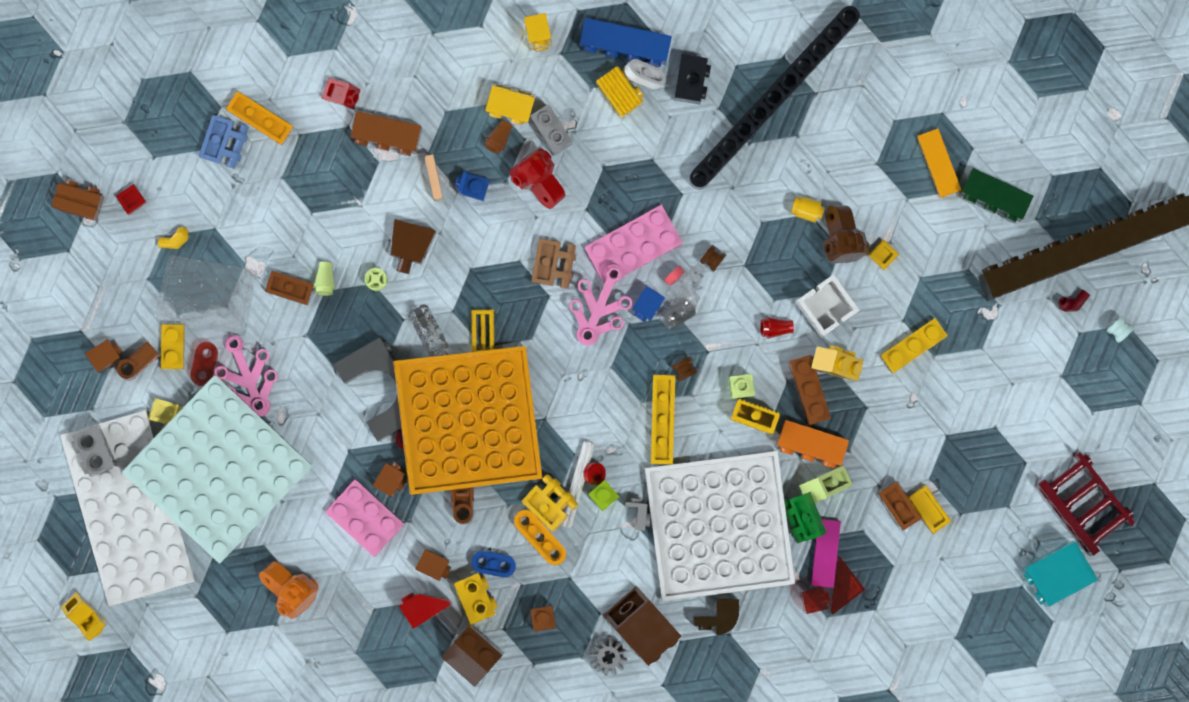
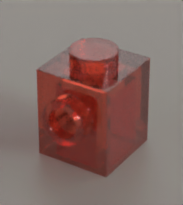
M823 587L800 592L805 614L828 609L827 604L831 603L828 590L824 591Z

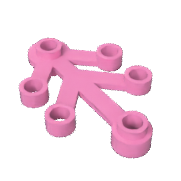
M610 264L606 267V281L597 302L591 291V282L585 278L578 282V289L583 292L591 312L588 322L582 312V302L579 299H573L569 303V308L575 314L580 326L577 330V339L583 345H593L598 340L600 334L612 329L620 330L624 325L623 319L620 316H614L611 318V321L596 326L600 317L620 309L628 310L632 306V299L629 296H622L618 301L605 306L614 283L618 282L623 275L621 267L617 264ZM616 270L618 276L612 278L609 275L610 271ZM582 282H587L589 284V287L587 289H582L580 287V284ZM623 299H628L630 304L625 307L621 302ZM574 302H578L580 304V308L574 310L572 308V304ZM615 319H619L621 321V325L615 327L613 325V321ZM590 331L592 333L591 338H585L583 336L584 332Z
M237 335L229 336L226 339L225 346L229 352L234 354L242 376L228 371L224 366L217 367L215 375L220 380L226 379L247 388L251 397L237 393L235 388L229 387L260 417L265 416L270 410L268 396L273 384L278 380V373L274 370L266 371L264 375L266 381L260 393L256 384L265 363L270 359V354L265 349L259 350L256 353V363L252 372H250L242 352L244 347L242 338ZM232 340H237L238 346L236 348L230 346ZM261 352H266L267 358L265 360H260L259 354ZM220 369H224L226 371L224 377L218 376V371ZM271 372L275 374L273 381H269L267 378ZM258 401L263 403V408L260 410L255 408V404Z

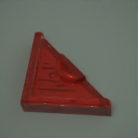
M841 557L837 559L830 610L832 615L865 591V588Z

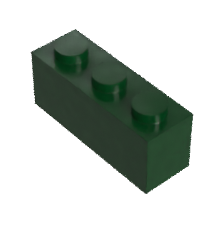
M974 168L970 170L959 194L964 196V201L973 205L977 202L984 206V210L996 214L997 211L1004 215V219L1012 223H1016V221L1021 222L1024 219L1034 195Z

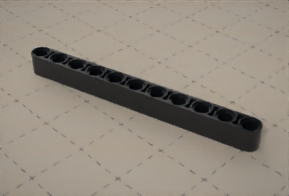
M854 6L843 8L695 167L689 178L690 185L694 189L701 190L707 187L847 36L859 21L860 13ZM847 12L852 13L855 21H845L843 14ZM833 28L837 29L840 37L836 39L831 38L828 31ZM818 44L822 45L825 48V53L818 55L814 52L813 47ZM800 61H807L810 64V69L807 71L801 70L798 66ZM785 77H792L795 80V85L787 87L783 79ZM777 93L780 96V101L778 103L770 102L769 94ZM762 109L765 112V118H755L754 110ZM741 125H747L751 132L749 135L744 136L739 133L738 128ZM726 141H732L736 148L734 151L728 152L724 149L723 144ZM712 157H717L721 165L718 168H712L708 160ZM701 173L705 176L706 181L703 184H697L693 176Z

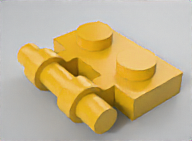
M547 474L542 479L547 486L542 489L535 485L521 502L552 532H555L569 516L563 509L569 506L572 510H575L579 504L574 500L575 497L570 492H566L560 486L561 483L556 478L553 479ZM553 492L561 498L557 503L550 497Z

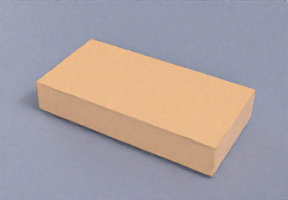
M432 154L426 156L425 161L434 201H441L443 196L434 155Z

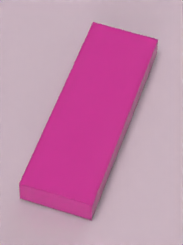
M821 519L827 534L816 538L811 585L834 588L841 521Z

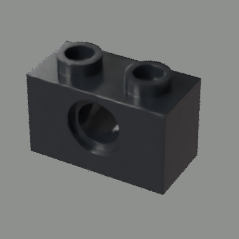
M681 55L674 101L700 105L701 99L706 100L708 87L704 86L705 77L709 78L711 65L707 64L708 58ZM689 75H696L699 78V83L691 85L687 82V77Z

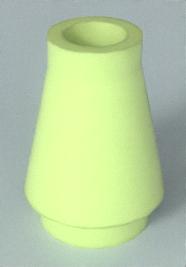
M319 262L313 286L315 294L322 296L333 295L335 283L332 263Z

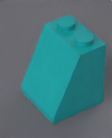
M1067 541L1023 567L1025 581L1029 586H1034L1037 591L1034 593L1040 605L1044 604L1046 607H1050L1098 581L1097 576L1076 541Z

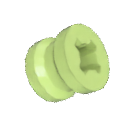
M372 268L365 274V283L371 290L381 291L386 287L388 279L383 270Z

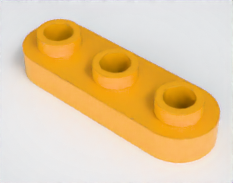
M521 510L515 515V527L549 564L559 565L565 560V548L531 511ZM523 517L529 518L530 522L528 525H522L521 519ZM538 533H542L545 537L542 542L536 540ZM552 550L559 551L560 555L558 558L551 557Z

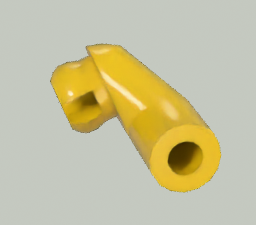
M179 227L171 238L159 237L158 248L179 249L189 238L188 229Z

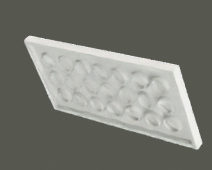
M147 410L97 424L101 426L118 467L95 477L84 474L80 462L83 461L80 453L76 454L71 444L74 441L72 435L93 426L60 435L109 607L196 581L181 528L121 473L154 438ZM90 435L86 436L83 440L86 448H90L94 443ZM100 456L94 457L92 460L93 467L98 469L102 466V458Z

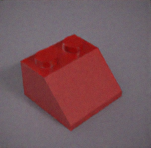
M412 592L401 599L403 604L399 608L414 629L453 603L449 599L422 593L415 595Z

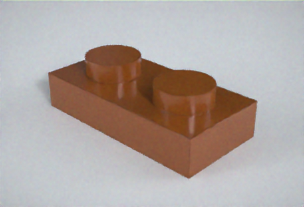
M271 271L265 292L308 306L314 284Z
M898 481L878 493L902 530L907 529L922 519V516Z

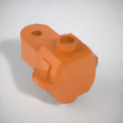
M272 562L259 573L261 582L278 597L276 607L282 616L294 619L308 609L316 599L319 585L314 579L308 578L304 574L293 576L278 562Z

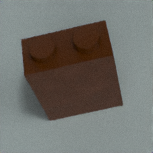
M637 585L603 615L648 666L658 661L661 654L668 648L673 647L678 642V639L682 637Z
M470 624L441 658L475 687L504 653Z

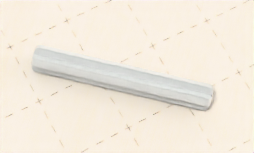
M587 441L583 442L569 491L575 497L574 500L579 503L585 482L583 471L585 466L590 463L595 446ZM569 506L564 508V511L569 516L561 526L572 527L577 508L575 510H572Z

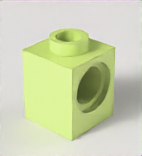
M752 374L729 377L731 400L755 396Z

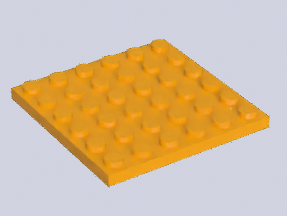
M526 346L393 361L410 495L542 479Z

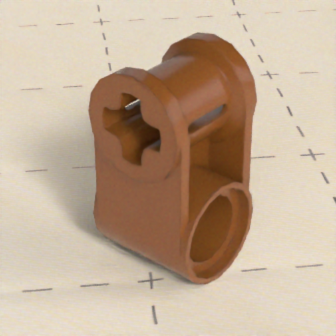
M474 487L451 490L454 519L461 525L469 524L474 516ZM462 508L469 510L470 515L466 520H460L457 517V512Z

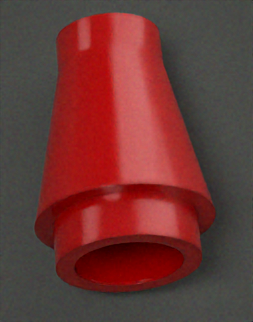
M771 317L761 319V336L770 339L793 333V320Z

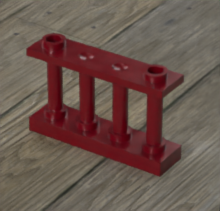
M1079 452L1074 455L1078 462L1052 482L1041 480L1035 486L1089 556H1094L1100 551L1097 546L1104 537L1124 522L1128 526H1133L1136 523L1133 521L1134 515L1128 507L1123 508L1092 468L1093 462L1087 454L1082 455ZM1084 469L1092 480L1066 500L1064 498L1061 500L1056 494L1058 488ZM1098 487L1105 498L1082 516L1074 517L1070 512L1071 506ZM1109 505H1112L1119 515L1094 535H1088L1083 529L1086 527L1085 524Z

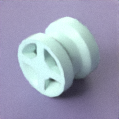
M1120 316L1106 331L1109 334H1113L1115 340L1120 343L1134 330V327L1128 325L1125 322V318Z

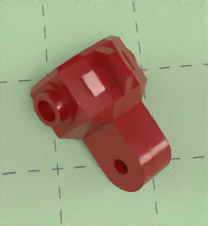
M543 148L530 153L510 170L509 174L511 175L512 182L519 186L521 190L531 189L544 207L552 209L565 198L566 194L563 187L552 174L555 164L551 160L549 152Z

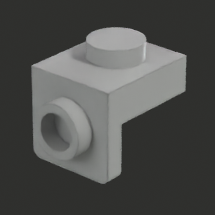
M630 498L629 502H625L624 507L638 508L636 530L645 531V526L650 527L651 513H647V504H643V499Z

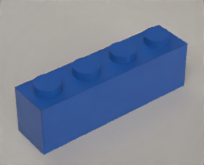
M585 18L580 47L584 48L583 51L596 54V51L605 52L607 57L618 58V55L627 57L626 60L628 61L632 59L648 61L650 65L661 67V64L666 65L672 36Z

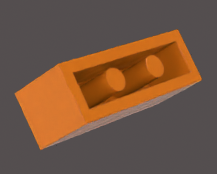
M784 420L776 446L781 447L780 452L793 455V452L802 454L801 458L814 462V459L823 461V466L835 469L836 465H842L849 440Z

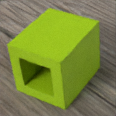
M606 480L588 494L602 512L620 497Z

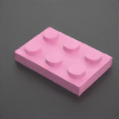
M356 479L325 511L328 516L373 557L405 525Z

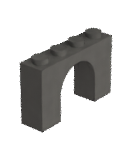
M381 338L374 340L333 364L344 384L375 370L389 374L396 384L394 360L390 355L393 350L388 341H382ZM396 396L395 402L388 410L366 422L377 442L401 429L398 396Z

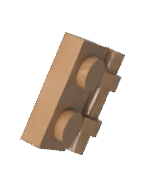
M539 238L531 283L553 286L554 279L559 278L561 279L560 288L569 289V283L573 279V274L571 273L573 261H576L577 256L575 254L576 245L567 244L566 252L560 251L561 242ZM558 258L565 259L563 272L556 271Z

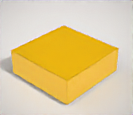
M883 239L868 257L884 271L897 258L899 253Z

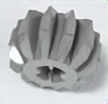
M613 638L609 639V645L607 646L605 640L601 639L600 642L603 647L600 648L597 644L593 645L594 649L599 652H590L591 657H597L596 660L590 663L591 665L600 664L596 668L597 673L604 667V676H608V669H611L612 674L616 675L617 672L614 667L617 666L620 670L624 669L619 661L627 662L626 657H620L621 654H625L627 651L626 649L617 650L622 644L620 641L613 647ZM610 651V654L612 652L615 654V657L612 658L613 662L607 663V660L605 662L602 660V657L605 656L604 652Z

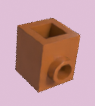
M392 462L391 465L386 463L374 482L373 487L393 497L397 490L401 492L408 481L404 479L407 474L402 472L404 468L397 463Z

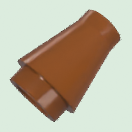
M502 120L485 138V148L495 154H500L501 151H504L513 126L507 121Z

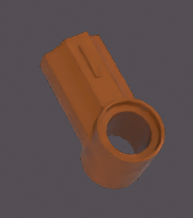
M147 341L129 357L119 362L117 373L124 380L132 381L137 378L139 373L159 358L160 355ZM127 364H131L134 367L133 373L129 376L124 375L122 372L123 367Z

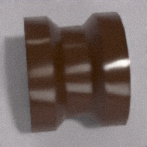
M712 244L700 260V263L707 264L710 270L714 272L726 254L717 251L716 246Z
M691 356L672 365L673 370L678 373L679 382L699 372L693 366Z

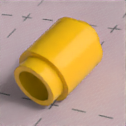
M796 196L791 213L795 214L797 218L816 223L817 219H822L825 207L821 206V201L805 196L801 198Z

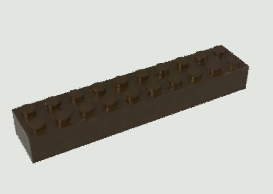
M1185 193L1176 195L1168 199L1167 204L1164 201H1160L1147 207L1148 211L1146 212L1142 208L1126 215L1127 219L1123 220L1122 216L1105 223L1106 227L1102 228L1101 224L1089 228L1083 236L1081 232L1065 238L1064 243L1057 240L1044 246L1045 250L1043 251L1036 248L1023 254L1024 258L1022 259L1015 256L1002 262L1003 266L1001 267L994 264L982 270L983 274L979 275L978 279L986 300L990 301L1188 226L1189 196H1185Z

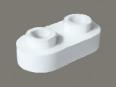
M632 59L625 66L627 78L643 86L657 90L666 82L664 73L658 67L638 59Z

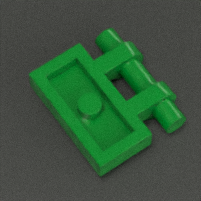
M811 492L784 501L786 517L791 526L790 532L792 536H795L797 544L827 534Z

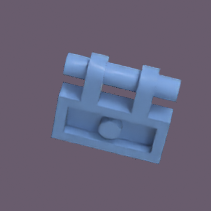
M212 115L199 158L221 164L224 156L229 158L227 167L235 169L237 162L241 160L242 155L240 153L244 142H247L249 127L241 124L239 131L236 132L232 130L234 126L233 121ZM229 138L236 139L232 151L226 149Z

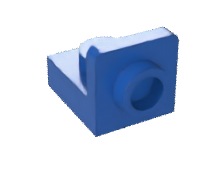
M463 171V175H458L455 188H458L459 195L484 202L490 180Z

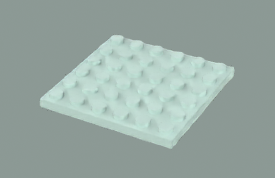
M214 375L121 473L220 564L312 468V465L223 381Z

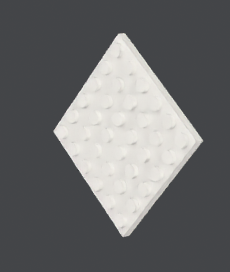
M778 451L645 468L662 601L795 584Z

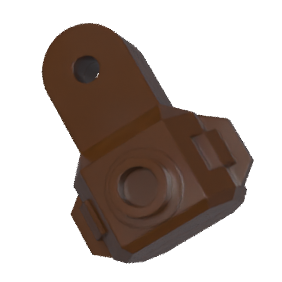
M847 205L829 206L825 213L829 237L824 241V251L827 254L828 260L833 263H850L869 253V243L866 240L865 233L856 228L851 208Z

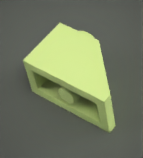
M844 465L799 485L802 494L811 492L815 503L853 486Z

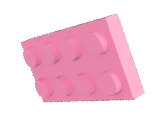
M660 205L585 246L584 249L603 283H605V269L608 265H619L623 272L622 277L682 245L683 242L663 206ZM612 270L609 275L615 278L618 276V272Z

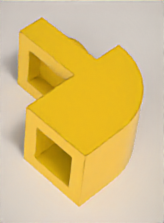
M75 592L61 606L65 616L78 626L83 636L89 641L100 635L106 626V620L78 592Z

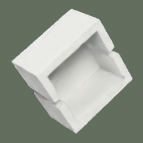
M834 274L816 287L818 292L812 289L796 301V304L821 338L840 325L837 322L838 320L842 324L860 311Z

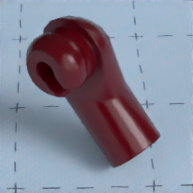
M1081 289L1075 298L1062 297L1058 301L1059 309L1064 312H1077L1088 300L1090 294Z

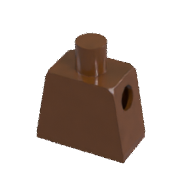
M394 220L391 256L399 259L397 272L409 275L412 262L422 265L436 236V230Z

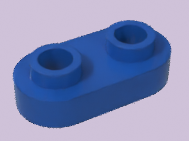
M479 551L472 558V567L478 573L505 578L511 576L516 569L514 559L508 555ZM480 558L487 560L486 566L479 565ZM502 562L509 564L508 570L504 571L501 569Z

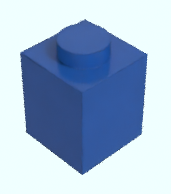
M646 286L632 308L635 312L634 316L643 322L646 319L651 322L665 297Z

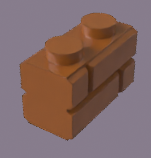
M67 179L65 183L59 182L51 207L97 222L104 201V196L99 194L100 190L87 186L85 190L78 187L79 183Z

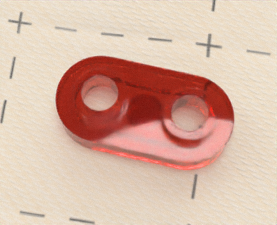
M210 342L199 344L195 351L190 377L193 383L198 386H204L215 373L219 352L217 347ZM207 349L211 351V356L208 358L204 356V351ZM201 371L206 372L205 379L199 378V373Z

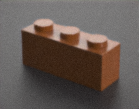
M356 111L350 137L352 140H355L354 144L367 147L369 143L377 145L376 149L382 151H389L391 148L398 150V154L411 156V153L417 154L422 126Z
M811 355L788 362L808 426L831 419L817 372L811 368L813 363Z

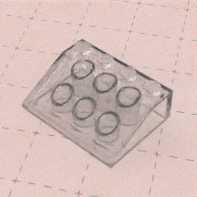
M169 255L154 319L245 336L257 270Z

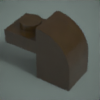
M716 599V616H693V625L698 626V630H712V626H716V635L729 632L734 628L739 618V599Z

